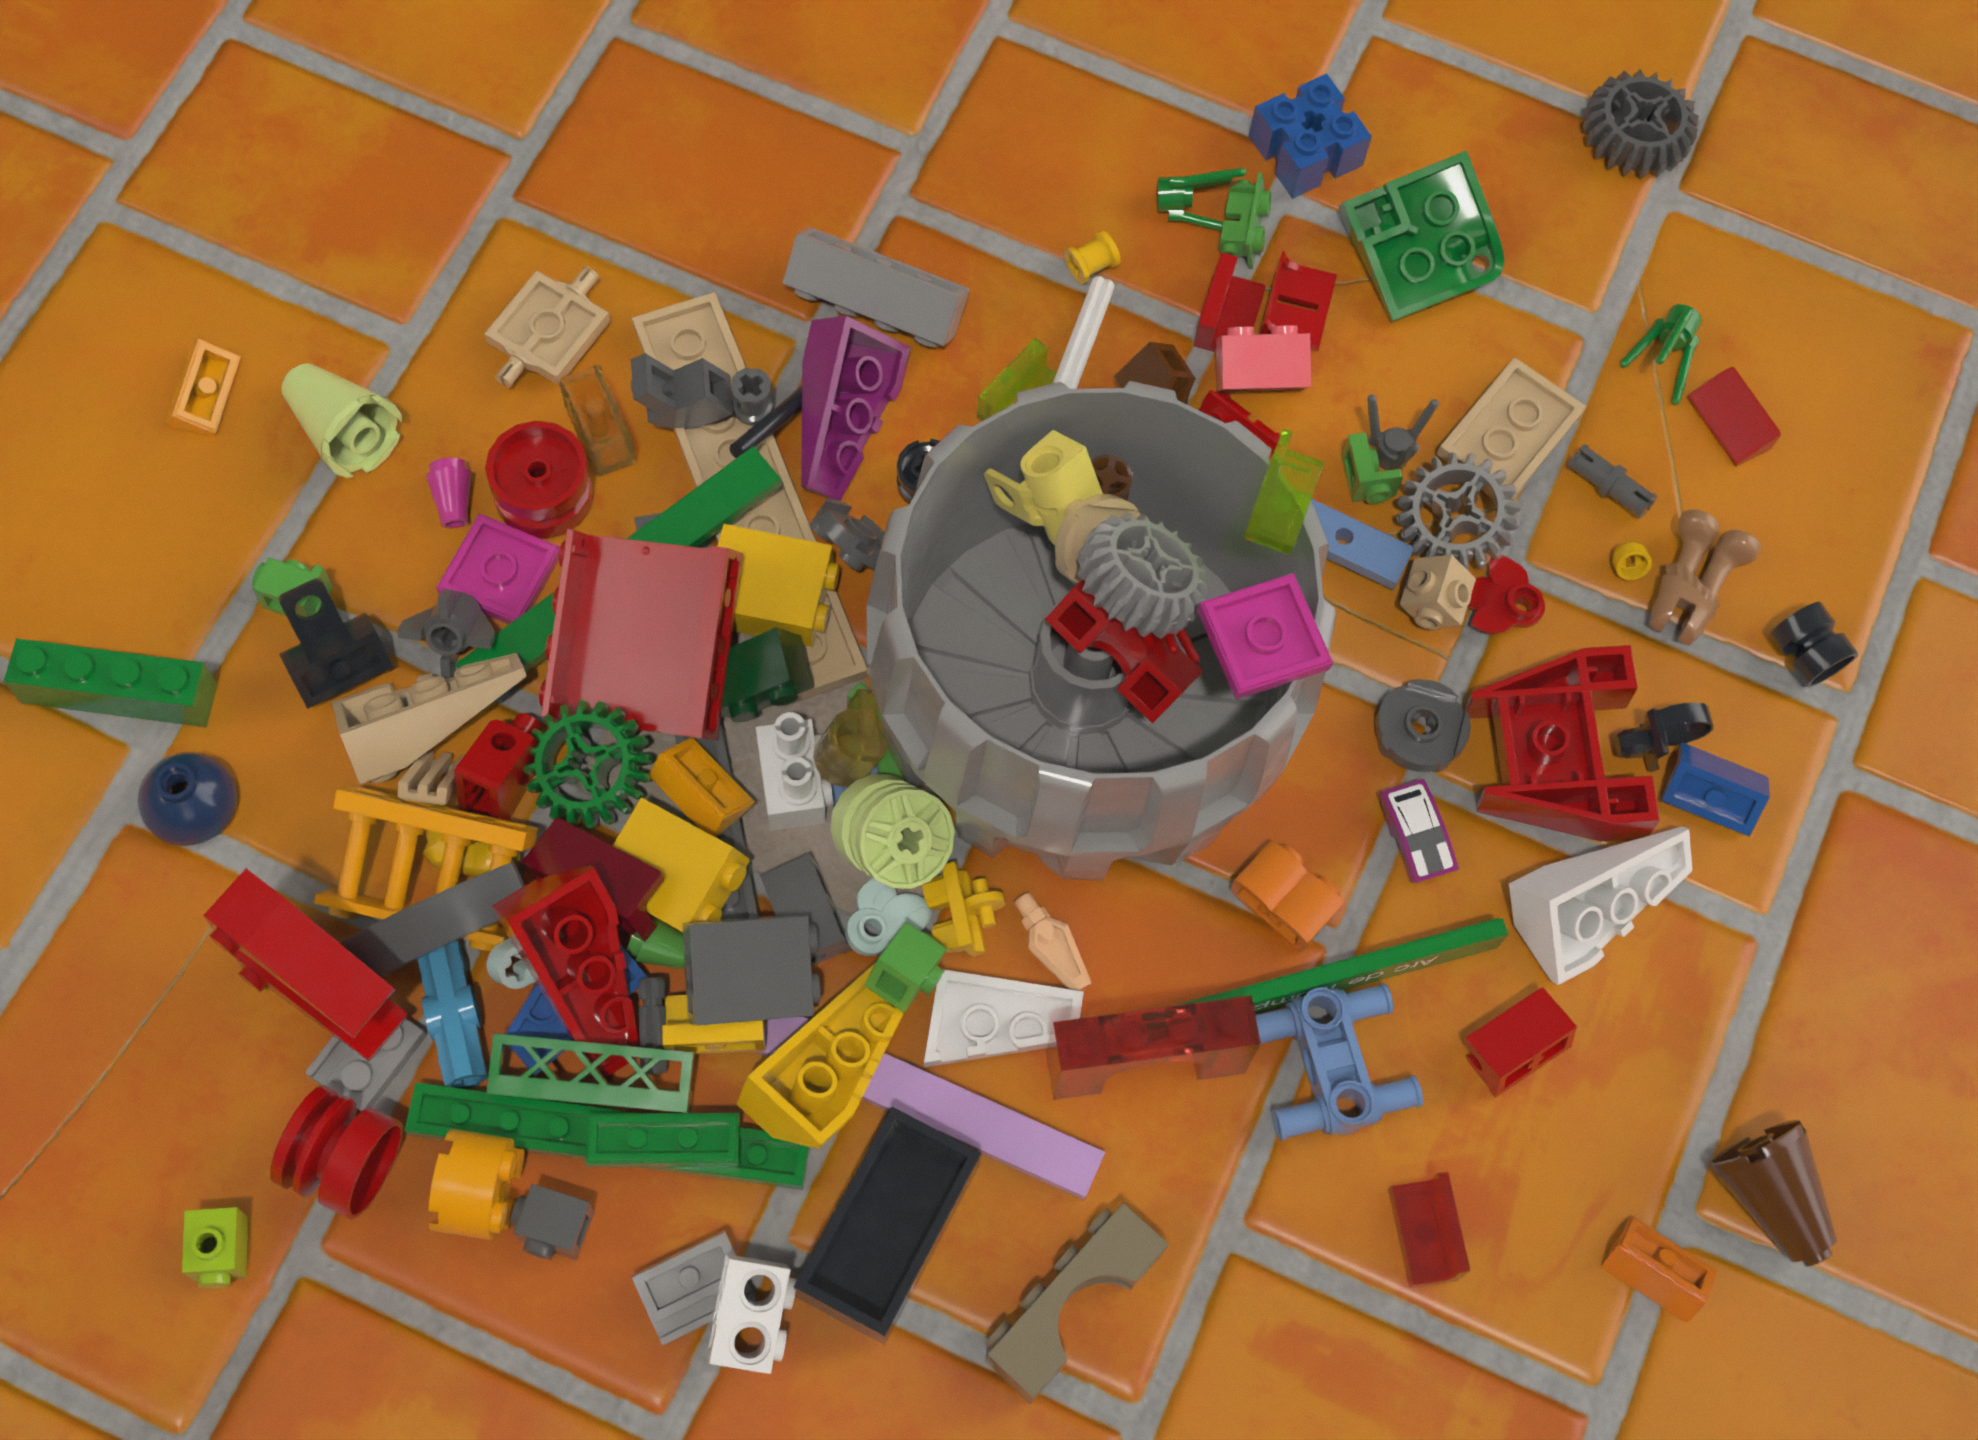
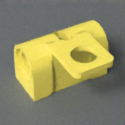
M1055 430L1048 433L1022 457L1020 466L1025 478L1022 483L1019 484L991 468L983 473L995 503L1000 508L1033 526H1044L1048 539L1054 545L1068 505L1078 499L1085 500L1091 496L1103 494L1086 446ZM1000 486H1001L1002 488H1004V489L1009 493V495L1012 497L1013 501H1011V500L1003 493V491H1002V489L1000 488Z

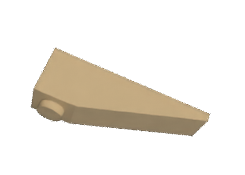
M517 653L463 665L454 672V677L445 679L441 676L434 677L433 673L418 676L417 683L408 688L395 691L392 683H387L331 702L341 739L359 783L363 784L369 781L380 783L391 779L397 774L398 770L408 767L524 679L527 675Z

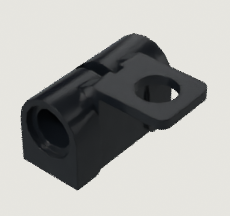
M312 579L279 596V603L301 643L279 655L307 709L394 667L367 614L363 613L347 622H343L321 579ZM314 595L320 598L321 607L314 615L305 617L295 612L296 603L302 597Z

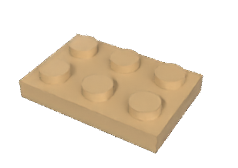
M1514 357L1441 444L1436 455L1448 462L1449 454L1454 452L1457 455V463H1465L1466 456L1472 453L1475 455V466L1480 467L1484 460H1491L1492 468L1490 475L1498 470H1504L1506 472V479L1502 485H1515L1516 494L1510 498L1514 499L1580 419L1587 406Z

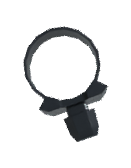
M1692 702L1672 705L1660 710L1652 708L1646 712L1644 724H1640L1636 728L1623 730L1616 735L1615 747L1618 756L1626 759L1641 758L1644 754L1648 771L1654 772L1659 770L1658 759L1669 754L1668 746L1689 743L1713 731L1714 725L1709 706L1704 703Z

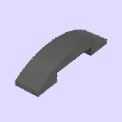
M511 862L409 906L356 933L340 944L383 978L405 968L404 965L474 932L500 923L491 906L525 885L515 862Z

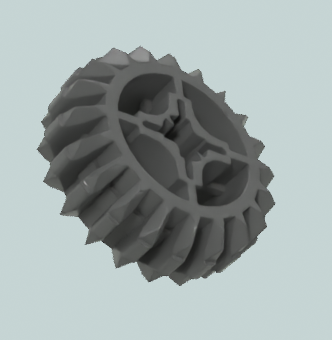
M1641 69L1634 73L1633 77L1626 71L1618 75L1617 79L1609 76L1603 85L1598 86L1597 90L1593 92L1590 102H1588L1584 111L1585 120L1582 132L1588 135L1586 146L1596 148L1595 159L1607 158L1609 160L1608 170L1617 165L1623 168L1624 176L1632 170L1637 172L1640 179L1647 175L1648 171L1655 177H1658L1665 169L1672 171L1677 167L1678 163L1688 156L1692 148L1691 146H1693L1697 138L1698 129L1696 127L1699 115L1693 113L1695 101L1684 100L1686 88L1675 90L1672 88L1673 78L1667 82L1658 80L1657 72L1651 77H1645Z

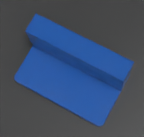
M1681 743L1677 750V763L1661 794V801L1750 837L1770 798L1769 778L1686 743Z

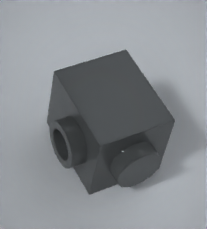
M531 1184L527 1197L520 1195L516 1201L510 1224L515 1226L513 1233L518 1240L525 1243L523 1251L547 1260H551L554 1253L577 1260L595 1212L590 1202Z

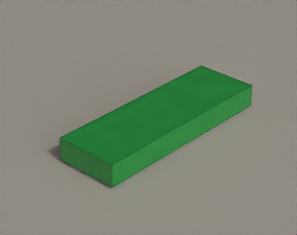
M739 1113L587 1114L585 1164L587 1167H739L740 1115Z

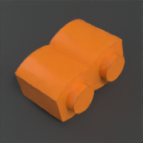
M1271 840L1238 875L1230 890L1249 910L1265 920L1281 938L1302 953L1335 917L1344 905V902L1339 897V889L1332 881L1321 875L1316 877L1306 870L1303 866L1304 860L1294 848L1287 844L1281 846Z

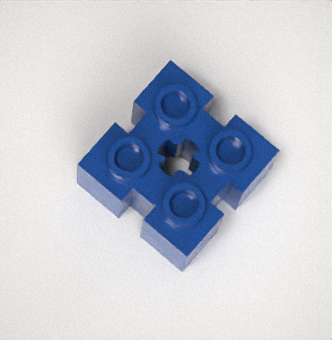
M1327 73L1298 86L1295 99H1289L1283 93L1256 105L1248 136L1265 161L1273 157L1277 159L1275 175L1292 199L1321 186L1324 173L1328 171L1336 179L1363 166L1372 135L1354 111L1348 114L1342 112L1345 98Z

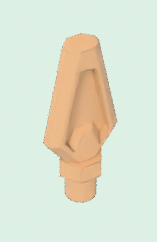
M1026 893L1018 898L1014 904L1023 916L1022 924L1029 931L1028 950L1068 989L1083 991L1088 988L1092 982L1068 924L1051 918L1045 907H1039L1030 893Z

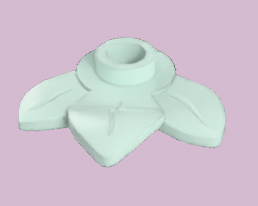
M872 878L857 893V911L848 919L845 935L850 947L856 953L865 956L881 955L906 922L922 931L930 921L932 910L928 908L923 897L908 893L897 895L895 888H891ZM865 924L875 928L877 931L876 937H871L865 932Z

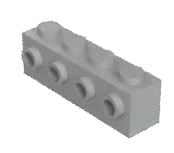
M812 227L796 234L782 283L795 288L794 293L802 298L814 301L821 298L834 303V308L843 314L858 316L860 313L875 319L874 324L884 330L897 332L901 329L914 334L915 341L929 347L944 346L955 337L970 288Z

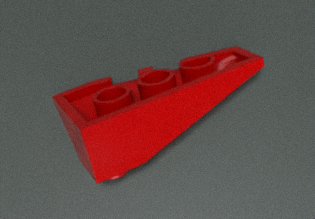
M592 865L533 880L491 906L571 1040L640 1047L633 1004L628 995L624 971L626 969L625 956L620 948L617 925H619L617 908ZM584 1052L592 1063L603 1055ZM612 1055L598 1066L597 1069L604 1078H607L629 1064L624 1056Z

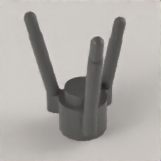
M1371 394L1367 398L1370 424L1368 443L1376 447L1375 450L1381 468L1385 470L1400 469L1402 471L1408 461L1419 450V445L1416 443L1417 438L1432 417L1439 402L1436 399H1432L1411 430L1406 431L1403 428L1395 427L1381 432L1377 399L1375 395Z

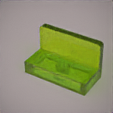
M1034 338L978 396L977 418L980 421H984L1013 405L1017 392L1053 384L1057 373L1047 366L1049 347Z
M1283 428L1243 539L1291 556L1325 462L1287 449L1293 432Z

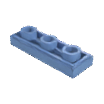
M1292 490L1299 500L1313 504L1329 543L1327 559L1392 590L1395 589L1414 550L1411 545ZM1337 540H1342L1347 544H1341Z

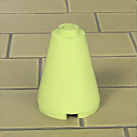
M310 363L298 365L285 376L282 384L284 399L323 462L335 474L349 478L354 477L350 472L360 469L368 473L376 469L389 457L400 437V434L396 431L397 419L402 422L401 413L389 399Z

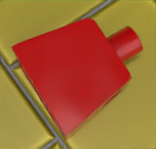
M518 713L511 725L498 719L491 720L453 771L459 810L510 821L527 790L526 785L534 778V776L525 774L524 766L528 763H535V757L531 755L530 751L533 747H536V739L531 735L532 730H542V725L537 719L526 713Z

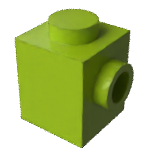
M237 1207L184 1211L182 1273L193 1281H198V1287L200 1288L229 1287L230 1279L247 1278L248 1216Z

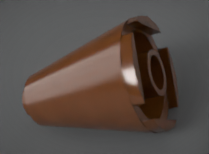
M1791 1120L1764 1129L1766 1135L1752 1141L1747 1137L1735 1143L1712 1159L1713 1164L1711 1165L1717 1177L1791 1262L1802 1261L1808 1267L1828 1259L1833 1254L1830 1247L1837 1242L1807 1131L1800 1120Z

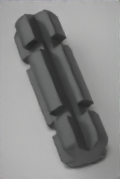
M660 977L643 978L638 983L639 999L643 1001V1006L639 1007L640 1046L664 1049L662 1025H666V1009L663 1006L662 998H666V982ZM640 1058V1066L643 1068L653 1059ZM661 1060L646 1073L648 1075L666 1073L668 1070V1060Z

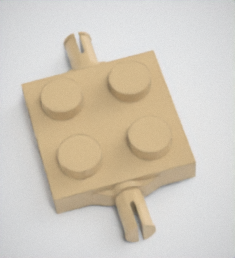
M584 266L571 284L554 281L541 272L536 271L484 334L486 342L509 357V360L501 370L495 374V378L500 384L510 388L524 369L536 372L558 386L610 323L609 312L590 302L585 295L599 279L598 274L593 269L590 270L588 266Z

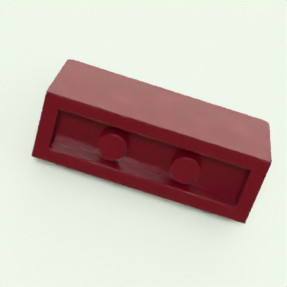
M560 818L554 819L522 860L523 865L535 880L592 865L617 908L619 920L617 927L644 942L647 941L657 926L643 907L663 882L664 876L661 871Z

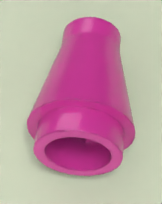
M442 458L429 464L430 472L426 474V479L440 516L441 527L459 528L468 524L467 513L471 470L466 468V461L460 458Z

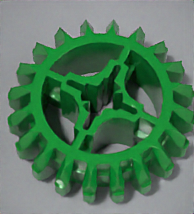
M580 700L578 701L575 715L568 705H561L560 721L547 714L543 718L545 724L549 727L546 733L539 729L532 730L531 735L540 742L537 748L533 747L530 750L531 755L535 757V763H528L524 766L525 774L537 776L526 785L527 791L530 793L542 792L537 797L535 804L540 809H546L551 806L549 817L553 820L556 818L562 819L566 815V822L577 827L583 818L587 828L595 829L600 814L603 821L611 825L615 823L613 812L615 807L623 814L628 815L631 812V808L625 801L626 798L631 796L634 799L640 800L644 796L640 790L634 787L637 781L643 783L650 782L651 776L643 771H639V766L652 763V756L646 753H637L646 747L649 743L648 739L643 735L634 736L639 728V724L633 719L623 723L625 712L618 707L609 713L608 705L605 702L598 701L593 710H591L587 701ZM588 728L608 730L613 734L618 743L610 747L606 744L593 747L590 740L584 737L582 730ZM566 740L568 747L567 755L563 761L554 765L556 754ZM585 754L596 759L595 765H591L593 770L589 775L579 770L580 764H584L581 760L586 756ZM620 758H622L619 776L609 790L607 785L608 772L611 768L620 764ZM564 782L570 785L582 782L585 790L591 793L593 800L584 802L570 801L561 793L557 785Z

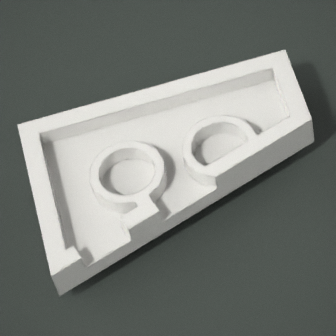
M944 970V974L936 986L924 1067L1075 1044L1084 992Z

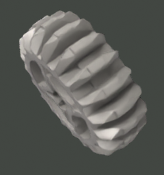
M1452 452L1448 457V465L1444 466L1438 457H1434L1431 459V473L1419 466L1416 469V476L1420 482L1407 480L1404 484V489L1410 495L1398 498V506L1406 511L1397 514V523L1402 526H1408L1401 532V538L1404 542L1416 540L1412 544L1414 548L1412 554L1417 556L1427 550L1428 552L1425 557L1453 555L1467 570L1469 568L1468 561L1474 560L1479 569L1485 568V553L1498 560L1502 556V551L1498 544L1511 546L1513 536L1508 531L1517 530L1520 520L1513 516V514L1520 511V501L1510 499L1516 494V487L1514 484L1502 485L1506 479V472L1498 470L1490 475L1492 461L1486 459L1481 463L1480 467L1475 466V455L1472 453L1466 456L1465 463H1457V455ZM1451 483H1465L1460 490L1455 492H1446L1438 489ZM1481 489L1491 498L1495 505L1497 516L1494 523L1485 519V513L1480 511L1475 505ZM1467 502L1466 515L1460 514L1450 524L1451 510L1457 512ZM1424 503L1431 506L1432 512L1442 520L1436 537L1426 529L1422 522L1420 514ZM1462 533H1470L1477 537L1480 534L1483 535L1472 542L1463 544L1452 543Z
M1125 512L1120 517L1111 515L1107 520L1100 523L1097 528L1092 529L1085 539L1086 542L1080 549V555L1077 558L1080 564L1077 575L1085 581L1082 591L1094 595L1093 607H1103L1109 613L1108 620L1116 618L1121 621L1125 631L1135 627L1142 637L1147 636L1151 632L1160 639L1167 633L1176 635L1190 621L1193 622L1199 614L1197 611L1199 603L1206 600V596L1210 591L1206 585L1209 574L1200 568L1203 558L1191 553L1192 543H1184L1177 537L1178 530L1170 532L1164 528L1162 520L1154 524L1149 521L1145 514H1141L1137 518L1128 512Z

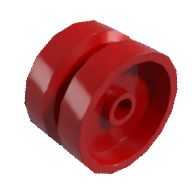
M530 421L517 424L499 435L489 449L485 471L498 515L506 525L535 537L547 539L567 533V529H573L582 522L591 508L594 491L583 445L571 431L553 422Z

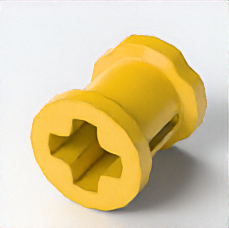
M1104 230L1096 233L1094 240L1077 249L1069 247L1064 251L1066 266L1070 274L1080 285L1089 282L1090 276L1108 266L1115 268L1121 263L1120 254L1115 242Z

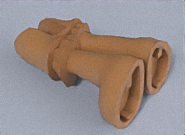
M1695 509L1685 510L1679 519L1678 530L1683 548L1678 562L1665 566L1666 574L1661 576L1660 589L1649 621L1650 627L1661 632L1673 615L1675 606L1689 612L1677 637L1678 642L1688 646L1697 640L1706 625L1715 617L1716 610L1719 608V601L1716 599L1718 592L1731 570L1750 564L1757 558L1761 550L1760 542L1747 532L1741 530H1728L1724 532L1715 546L1711 561L1700 581L1695 576V572L1706 551L1716 538L1720 527L1718 521L1707 512Z

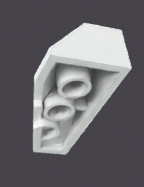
M1678 827L1548 864L1509 883L1514 926L1551 982L1560 985L1594 967L1605 956L1602 948L1616 935L1625 937L1634 928L1631 920L1648 904L1657 906L1693 871L1689 829Z

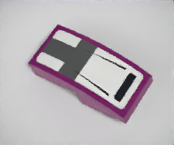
M1418 779L1378 792L1391 837H1397L1411 883H1418L1459 870L1444 822L1424 779Z

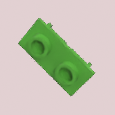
M1258 173L1256 185H1252L1247 180L1239 179L1235 182V185L1230 187L1225 212L1226 218L1240 219V221L1224 220L1219 242V250L1221 252L1237 257H1247L1249 269H1253L1256 252H1263L1265 227L1261 226L1262 217H1269L1271 211L1272 194L1271 191L1265 190L1263 173Z

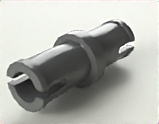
M1586 444L1579 449L1580 454L1575 453L1568 464V468L1576 471L1598 487V494L1604 498L1612 497L1639 519L1646 514L1645 509L1649 511L1658 496L1626 475L1627 469L1619 464L1615 467L1591 450Z

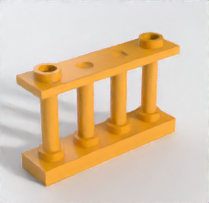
M353 785L337 789L333 809L348 812L347 819L352 822L338 890L330 888L315 894L314 904L329 907L328 913L340 918L357 919L358 914L385 919L409 907L404 905L418 835H423L424 830L442 833L441 840L446 842L435 892L437 894L457 885L465 846H470L471 840L490 844L488 851L493 853L489 869L491 871L511 863L512 857L518 856V851L523 852L532 848L535 845L538 827L431 803L402 800L397 795ZM378 819L395 822L394 830L399 831L385 900L357 894L371 824H377ZM498 924L483 928L464 937L470 939V947L484 951H492L496 945L509 939L504 928L499 927Z

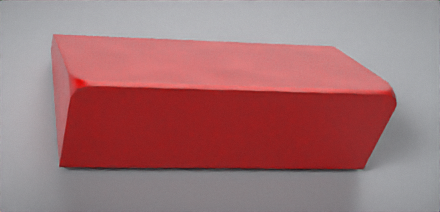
M1734 367L1722 371L1687 397L1735 466L1771 450L1781 436L1778 427Z

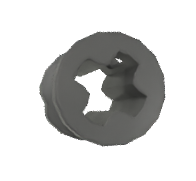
M744 368L738 371L732 378L733 413L738 420L745 424L755 425L773 410L772 398L770 396L771 380L761 369Z

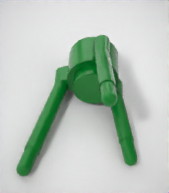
M1227 169L1184 177H1158V212H1168V221H1184L1222 232V221L1184 212V207H1192L1193 188L1228 184L1232 181V178L1244 176L1246 169Z
M1684 304L1672 306L1664 319H1656L1651 330L1621 360L1620 366L1622 368L1628 367L1657 336H1660V342L1663 344L1656 358V363L1659 365L1665 362L1672 350H1681L1683 348L1684 352L1672 397V403L1678 405L1685 388L1694 350L1700 341L1696 333L1702 323L1701 315L1692 307Z

